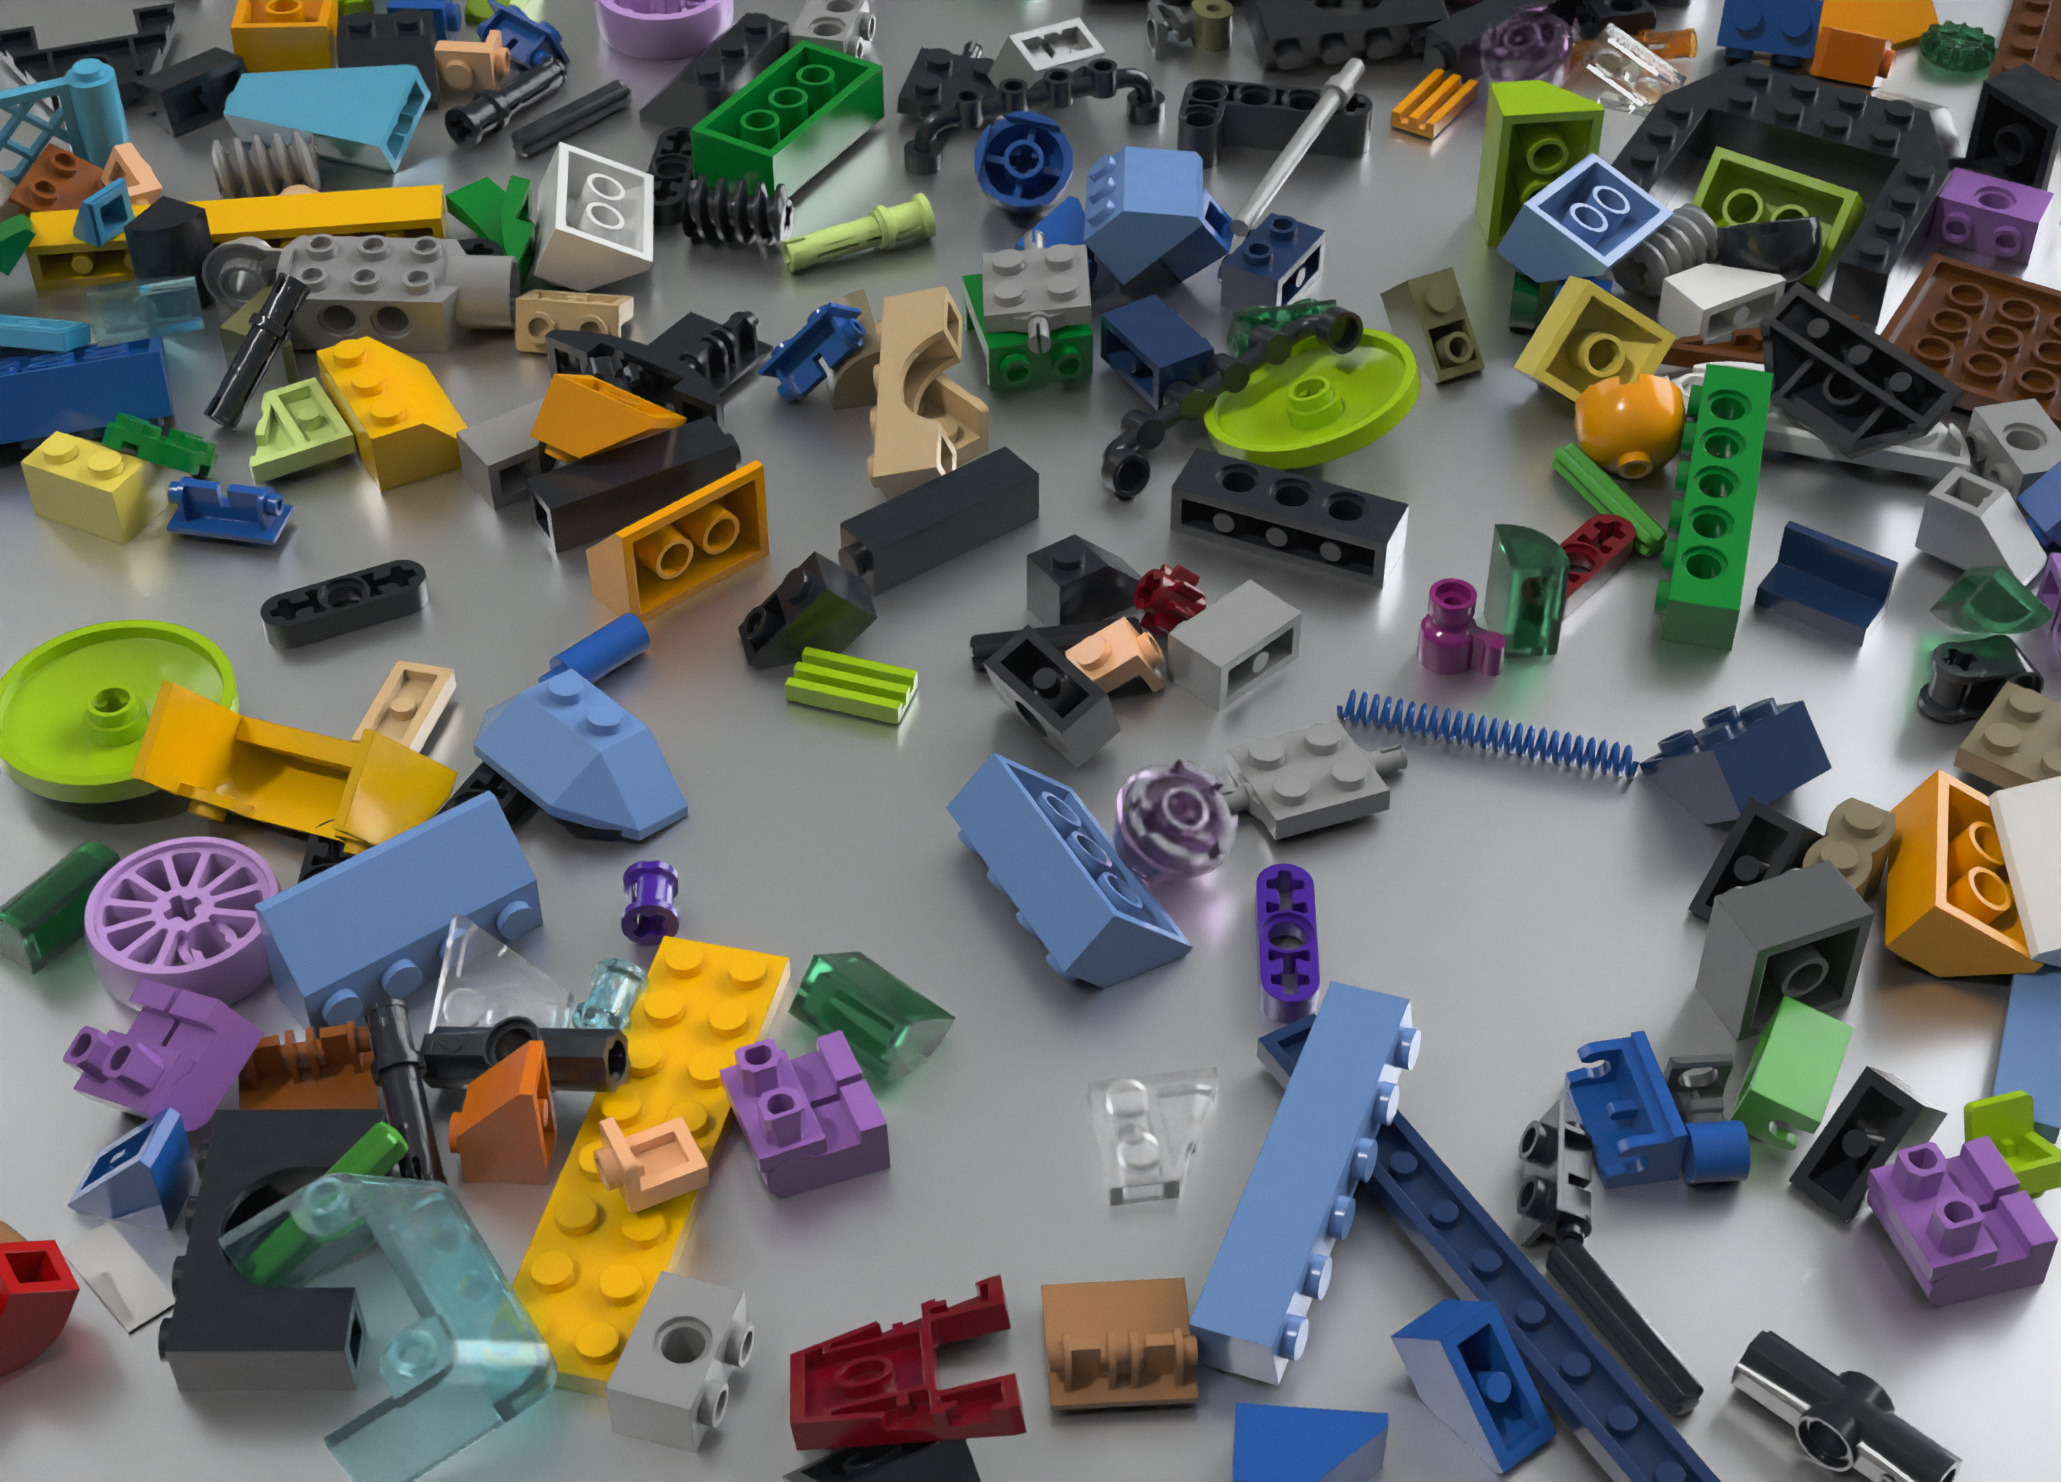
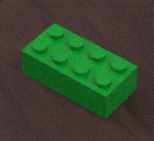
M800 41L690 129L695 180H698L701 174H705L708 177L709 185L715 187L720 176L726 177L729 192H734L737 181L745 179L748 194L753 195L757 183L764 181L768 197H773L776 186L782 183L785 185L788 199L884 117L883 66L811 42Z

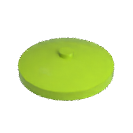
M1363 328V335L1359 344L1354 350L1346 354H1338L1322 347L1318 343L1316 336H1312L1292 346L1291 354L1284 363L1280 365L1267 363L1250 374L1249 382L1242 391L1238 393L1224 391L1208 402L1203 418L1211 444L1219 454L1278 470L1313 466L1341 458L1362 449L1397 426L1407 416L1418 399L1421 387L1420 374L1415 356L1410 347L1400 338L1387 332Z
M109 621L78 628L57 636L24 655L0 679V767L9 778L26 790L40 796L65 802H115L158 791L160 789L130 776L162 681L173 682L239 713L240 699L231 663L225 653L209 638L184 626L162 621Z

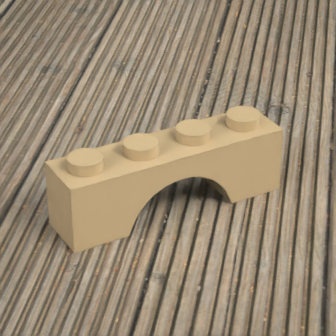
M946 286L884 297L882 320H878L876 323V337L880 347V363L874 365L873 380L878 396L877 409H872L870 414V424L875 444L874 454L868 456L867 469L871 484L875 488L879 487L887 501L956 469L957 451L940 422L918 415L920 400L930 383L942 372L961 362L963 317Z

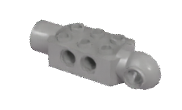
M316 234L313 236L300 235L284 248H272L267 242L259 238L247 236L227 241L216 247L209 253L202 264V279L208 292L219 303L236 311L263 288L273 286L280 272L290 275L309 286L311 292L300 307L289 329L292 332L290 340L293 349L322 350L335 346L344 340H356L368 336L399 352L449 353L474 329H516V298L520 296V276L516 257L466 255L457 239H437L431 236L392 238L380 235L350 237Z

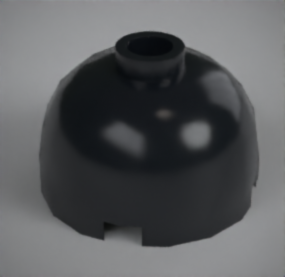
M1819 216L1785 218L1775 221L1752 222L1717 228L1718 238L1716 239V245L1721 266L1780 274L1786 279L1784 294L1789 291V283L1807 277L1816 267L1821 255L1822 226H1820Z

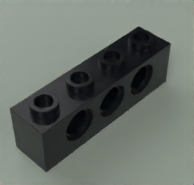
M1196 448L1172 485L1170 530L1383 588L1405 548L1409 504Z

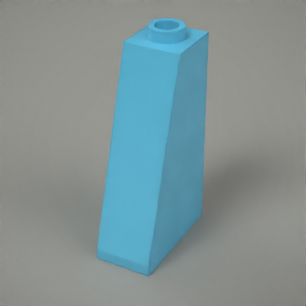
M408 64L241 74L234 91L228 95L223 115L242 142L252 143L253 136L259 135L264 146L271 148L273 133H279L284 144L290 146L293 131L299 130L306 144L311 142L312 133L314 134L318 156L321 159L395 174L431 97V93L417 67Z

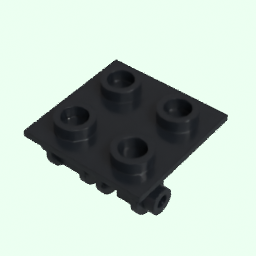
M750 311L735 312L723 325L689 312L648 344V346L665 352L693 368L714 387L718 394L722 393L773 351V346L758 340L757 329L759 328V320Z

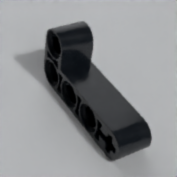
M1215 79L1193 81L1185 88L1178 113L1177 150L1197 152L1203 159V170L1218 164L1223 146L1283 151L1321 99V90ZM1354 93L1343 109L1336 110L1305 154L1355 158L1366 154L1370 149L1373 102L1362 94Z

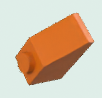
M1823 26L1809 74L1870 87H1880L1882 78L1889 79L1895 65L1897 51L1890 50L1893 39L1841 27Z
M528 1041L468 1084L463 1111L453 1112L451 1115L448 1137L450 1152L452 1154H460L465 1182L548 1185L558 1135V1126L544 1041Z

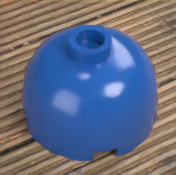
M1015 111L1005 115V119L997 121L992 127L990 124L982 132L975 147V175L982 192L997 208L1013 215H1035L1050 209L1064 196L1073 176V149L1070 141L1068 142L1066 135L1053 119L1037 112Z

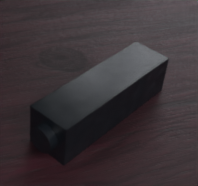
M1484 0L1426 28L1422 69L1429 73H1432L1436 68L1445 70L1444 79L1446 80L1453 73L1462 76L1461 85H1463L1470 79L1473 80L1572 32L1576 0Z
M708 416L527 479L533 523L556 554L616 533L736 471V465L741 464L739 446L732 434H725L716 422Z
M1005 446L841 522V549L838 551L840 566L865 580L869 592L874 597L1039 518V473Z

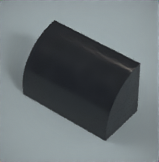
M162 196L123 227L144 314L157 317L182 316L200 311L217 301L208 292L202 279V264L214 249L205 208Z

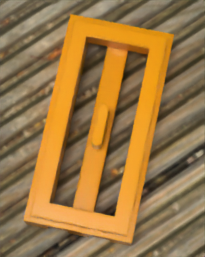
M1436 68L1392 110L1390 125L1429 139H1434L1477 96L1479 82L1470 79L1464 85H1461L1462 76L1453 73L1446 80L1444 79L1445 70ZM1449 95H1452V97L1440 108V104ZM1429 116L1430 118L1426 121V125L1422 124L1421 122Z

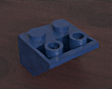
M1774 697L1753 703L1738 711L1736 705L1717 710L1702 719L1705 728L1694 734L1692 729L1684 730L1657 743L1660 752L1639 763L1643 774L1704 825L1738 820L1750 797L1768 805L1832 769L1804 701L1777 705Z

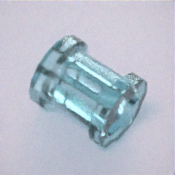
M617 958L603 959L596 964L591 975L593 988L587 1001L578 1004L572 1016L573 1027L620 1029L623 1033L629 1034L632 1028L629 1017L639 994L647 993L650 986L649 978L643 970L629 961ZM619 978L620 983L617 989H615L613 981ZM607 1016L609 1025L607 1027H603L602 1024L604 1022L605 1017Z

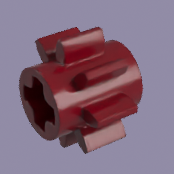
M1163 564L1160 570L1152 569L1140 579L1134 592L1136 610L1145 614L1140 622L1141 627L1163 637L1166 633L1169 634L1181 622L1188 621L1206 609L1205 592L1196 587L1200 576L1180 564H1177L1174 569Z

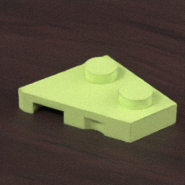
M316 377L263 394L260 408L262 418L257 422L255 432L256 454L255 456H250L249 460L255 484L317 464H326L334 461L336 458L357 452L353 433Z

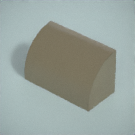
M858 290L840 297L833 303L861 310L862 313L856 320L862 324L866 331V334L861 338L862 346L855 350L836 369L829 368L823 357L819 359V363L828 375L824 380L833 410L877 404L878 393L874 385L873 368L874 365L880 363V347L876 337V325L865 291Z

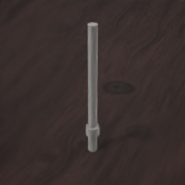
M1357 58L1349 59L1340 73L1331 76L1320 91L1321 99L1231 221L1230 229L1235 235L1244 237L1249 233L1336 110H1341L1347 105L1354 95V85L1365 71V66L1361 60Z

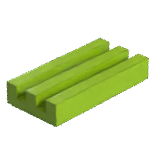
M805 647L802 653V662H797L793 669L794 678L789 677L785 683L786 700L898 725L918 687L917 670Z

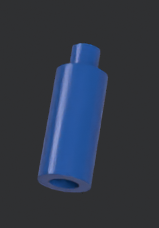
M625 613L551 658L550 671L540 676L538 682L541 683L572 668L593 684L650 648L649 634L643 623L635 615Z

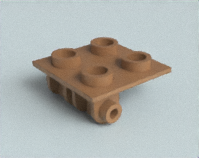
M1184 1278L1041 1285L1050 1410L1199 1402L1195 1365L1198 1364L1196 1335H1190L1188 1324L1190 1320Z

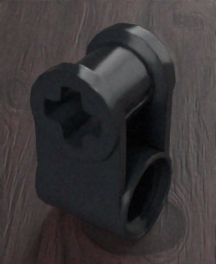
M1996 634L1984 639L1959 643L1946 642L1938 645L1933 651L1931 665L1934 670L1930 682L1925 684L1920 690L1918 704L1927 715L1937 720L1960 722L1967 718L1982 716L2007 681L2023 688L2034 690L2040 694L2044 689L2045 681L2040 672L2012 638L2005 634Z

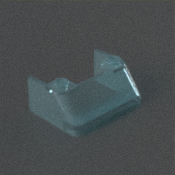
M330 1173L315 1179L218 1238L222 1248L246 1280L262 1286L278 1288H302L378 1242L419 1313L421 1319L396 1334L382 1352L379 1364L380 1374L391 1396L323 1438L329 1451L352 1482H414L541 1401L555 1384L558 1366L553 1353L456 1193L445 1183L352 1173Z

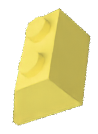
M1569 276L1513 369L1575 405L1577 398L1588 387L1606 378L1619 376V382L1622 385L1638 383L1637 374L1653 375L1677 336L1590 280Z
M59 431L54 432L20 462L35 515L125 546L171 504L168 499L170 483L172 481H180L182 477L193 478L191 473L137 458L135 454L123 450L117 451L101 443Z

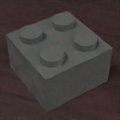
M1830 860L1802 869L1794 868L1780 876L1746 887L1732 888L1714 898L1695 987L1736 1041L1761 1034L1784 995L1822 1013L1850 1004L1875 913Z

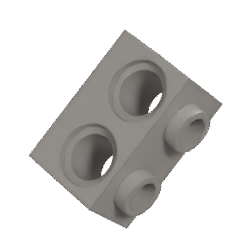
M808 0L789 33V48L792 49L800 41L804 40L862 59L863 47L866 41H872L876 26L875 14L869 13V0Z
M1075 18L1009 35L987 76L998 90L999 83L1009 78L1024 80L1028 84V89L1044 86V73L1054 68L1069 70L1073 74V79L1088 76L1089 63L1095 59L1103 58L1106 52L1082 20Z

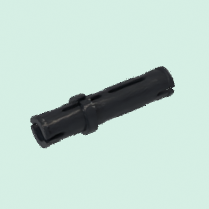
M282 272L279 273L272 291L259 313H253L248 323L251 325V328L246 335L247 337L221 381V385L214 398H212L207 409L204 411V416L225 428L236 431L244 415L243 413L265 376L273 357L278 352L282 342L288 343L292 332L289 329L300 307L311 292L309 286Z
M385 999L383 1001L387 1018L381 1017L377 1002L368 1006L363 1012L375 1060L370 1065V1070L375 1085L382 1088L390 1126L394 1127L402 1135L409 1146L407 1154L398 1162L403 1184V1197L409 1201H425L428 1199L424 1183L430 1184L434 1198L443 1194L448 1188L422 1081L427 1068L424 1056L420 1051L415 1050L408 1019L407 1003L400 999Z

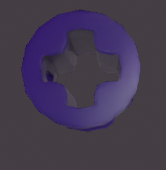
M658 860L638 861L629 866L623 874L624 895L628 898V906L623 910L621 916L622 932L630 941L639 945H660L664 936L674 937L678 933L679 915L673 907V899L679 892L678 872L671 865Z

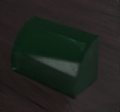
M1495 524L1483 611L1489 631L1498 632L1505 638L1504 659L1555 655L1558 650L1571 564L1556 541L1537 530L1519 525Z
M2004 566L1968 568L1929 610L1947 626L1958 631L1977 634L2024 633L2044 625L2056 615Z
M91 841L84 842L0 906V954L35 975L85 935L84 915L89 896L99 880L121 861L119 854L102 844Z
M861 952L814 954L788 1013L821 1036L842 1030L856 1061L883 1080L900 1078L913 1071L925 1061L942 1042L956 1018Z

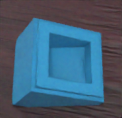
M118 178L82 201L73 227L75 238L99 248L124 231L123 227L134 219L125 179Z

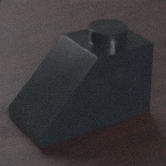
M1074 534L1027 555V609L1046 627L1102 621L1135 606L1134 592L1142 576L1121 557Z
M1750 797L1688 910L1710 921L1715 896L1724 894L1735 887H1746L1780 876L1794 868H1802L1807 851L1815 842L1824 838V835Z
M1866 1066L1788 1181L1843 1221L1850 1222L1869 1206L1867 1194L1870 1188L1866 1183L1869 1171L1895 1163L1897 1153L1901 1149L1929 1142L1948 1113L1894 1075Z

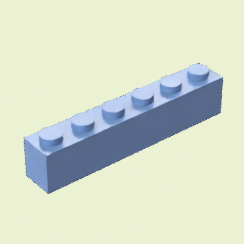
M1330 982L1189 1321L1190 1335H1196L1198 1363L1279 1386L1288 1360L1297 1362L1300 1359L1308 1337L1309 1320L1305 1317L1313 1298L1322 1300L1326 1294L1333 1266L1332 1258L1329 1255L1335 1240H1345L1351 1230L1356 1206L1355 1199L1352 1198L1359 1180L1368 1182L1371 1178L1378 1153V1143L1375 1138L1381 1124L1389 1126L1392 1123L1400 1094L1397 1081L1402 1069L1412 1070L1419 1053L1421 1032L1418 1029L1412 1028L1410 999L1338 982Z

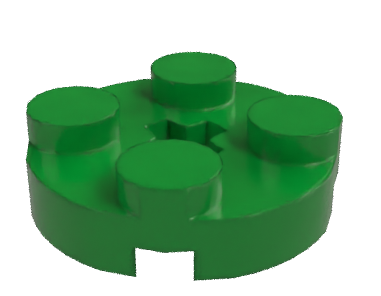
M117 412L114 422L108 421L102 439L103 445L120 451L121 447L135 450L137 458L196 475L200 472L207 477H212L218 455L214 453L216 444L203 440L201 436L176 428L170 429L168 437L161 435L162 428L151 425L150 421L122 412Z

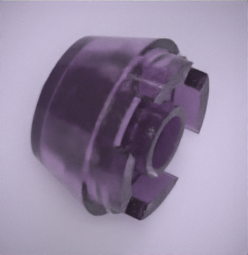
M1543 4L1520 5L1512 8L1514 16L1502 21L1497 27L1493 28L1491 23L1487 26L1480 42L1481 66L1484 73L1493 82L1542 80L1559 88L1566 82L1570 72L1574 36L1568 23L1553 15L1550 7Z
M1178 759L1174 765L1150 764L1131 774L1119 791L1113 828L1114 846L1124 865L1141 879L1162 885L1199 877L1217 869L1227 858L1238 827L1237 814L1231 817L1228 804L1219 792L1224 785L1222 781L1204 766L1186 759Z

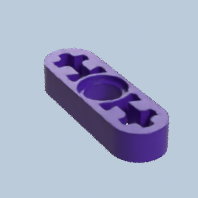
M1275 864L1265 868L1258 875L1256 881L1255 923L1259 1005L1263 1013L1270 1019L1280 1023L1291 1024L1315 1013L1318 1007L1320 972L1314 881L1306 870L1292 864ZM1279 893H1289V898L1292 901L1291 910H1279ZM1279 935H1292L1299 938L1304 944L1297 949L1283 950L1275 947L1270 940ZM1294 974L1295 994H1286L1282 986L1283 975Z

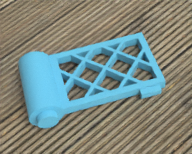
M89 58L76 62L67 71L65 77L0 91V109L12 114L0 131V151L4 147L23 157L15 169L0 171V173L16 185L21 182L53 136L68 143L71 153L102 169L105 168L114 146L131 142L115 71L110 65L102 63L98 59ZM57 95L60 106L49 122L29 112L37 100ZM22 121L42 130L29 149L10 139ZM63 121L66 131L59 128Z

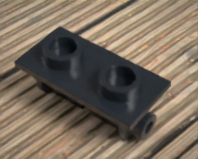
M1560 1099L1539 1121L1533 1120L1529 1123L1519 1143L1518 1154L1519 1158L1524 1160L1523 1185L1517 1199V1212L1522 1215L1521 1246L1528 1248L1541 1233L1556 1238L1557 1244H1561L1568 1238H1573L1583 1245L1584 1239L1592 1231L1591 1192L1584 1189L1592 1182L1593 1139L1581 1123L1575 1121L1565 1122V1101Z

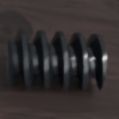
M701 174L698 177L695 188H691L687 194L682 216L683 232L688 238L695 236L698 232L700 237L705 240H711L718 234L719 239L723 242H731L737 236L739 242L746 245L753 243L756 238L763 247L771 246L776 240L781 248L782 240L792 238L794 209L791 200L787 199L784 184L779 183L776 186L773 197H768L766 183L759 181L753 195L748 194L745 179H739L734 192H729L726 177L720 176L715 189L710 190L708 177L705 174Z

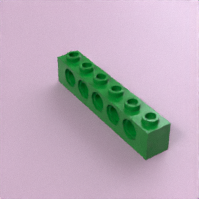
M1706 364L1703 386L1691 385L1686 417L1696 418L1697 421L1696 423L1685 422L1680 455L1691 456L1690 461L1679 460L1673 492L1684 495V500L1672 499L1667 533L1678 534L1677 540L1666 539L1660 573L1671 574V581L1659 580L1653 613L1665 616L1662 640L1732 651L1740 613L1774 373Z

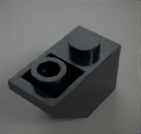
M814 551L798 568L791 570L786 575L782 584L760 606L753 608L747 614L738 630L749 666L760 670L802 662V653L805 647L841 654L878 617L865 580Z

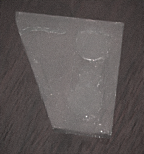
M1609 22L1563 80L1559 88L1598 102L1607 109L1647 117L1661 96L1682 87L1687 77Z

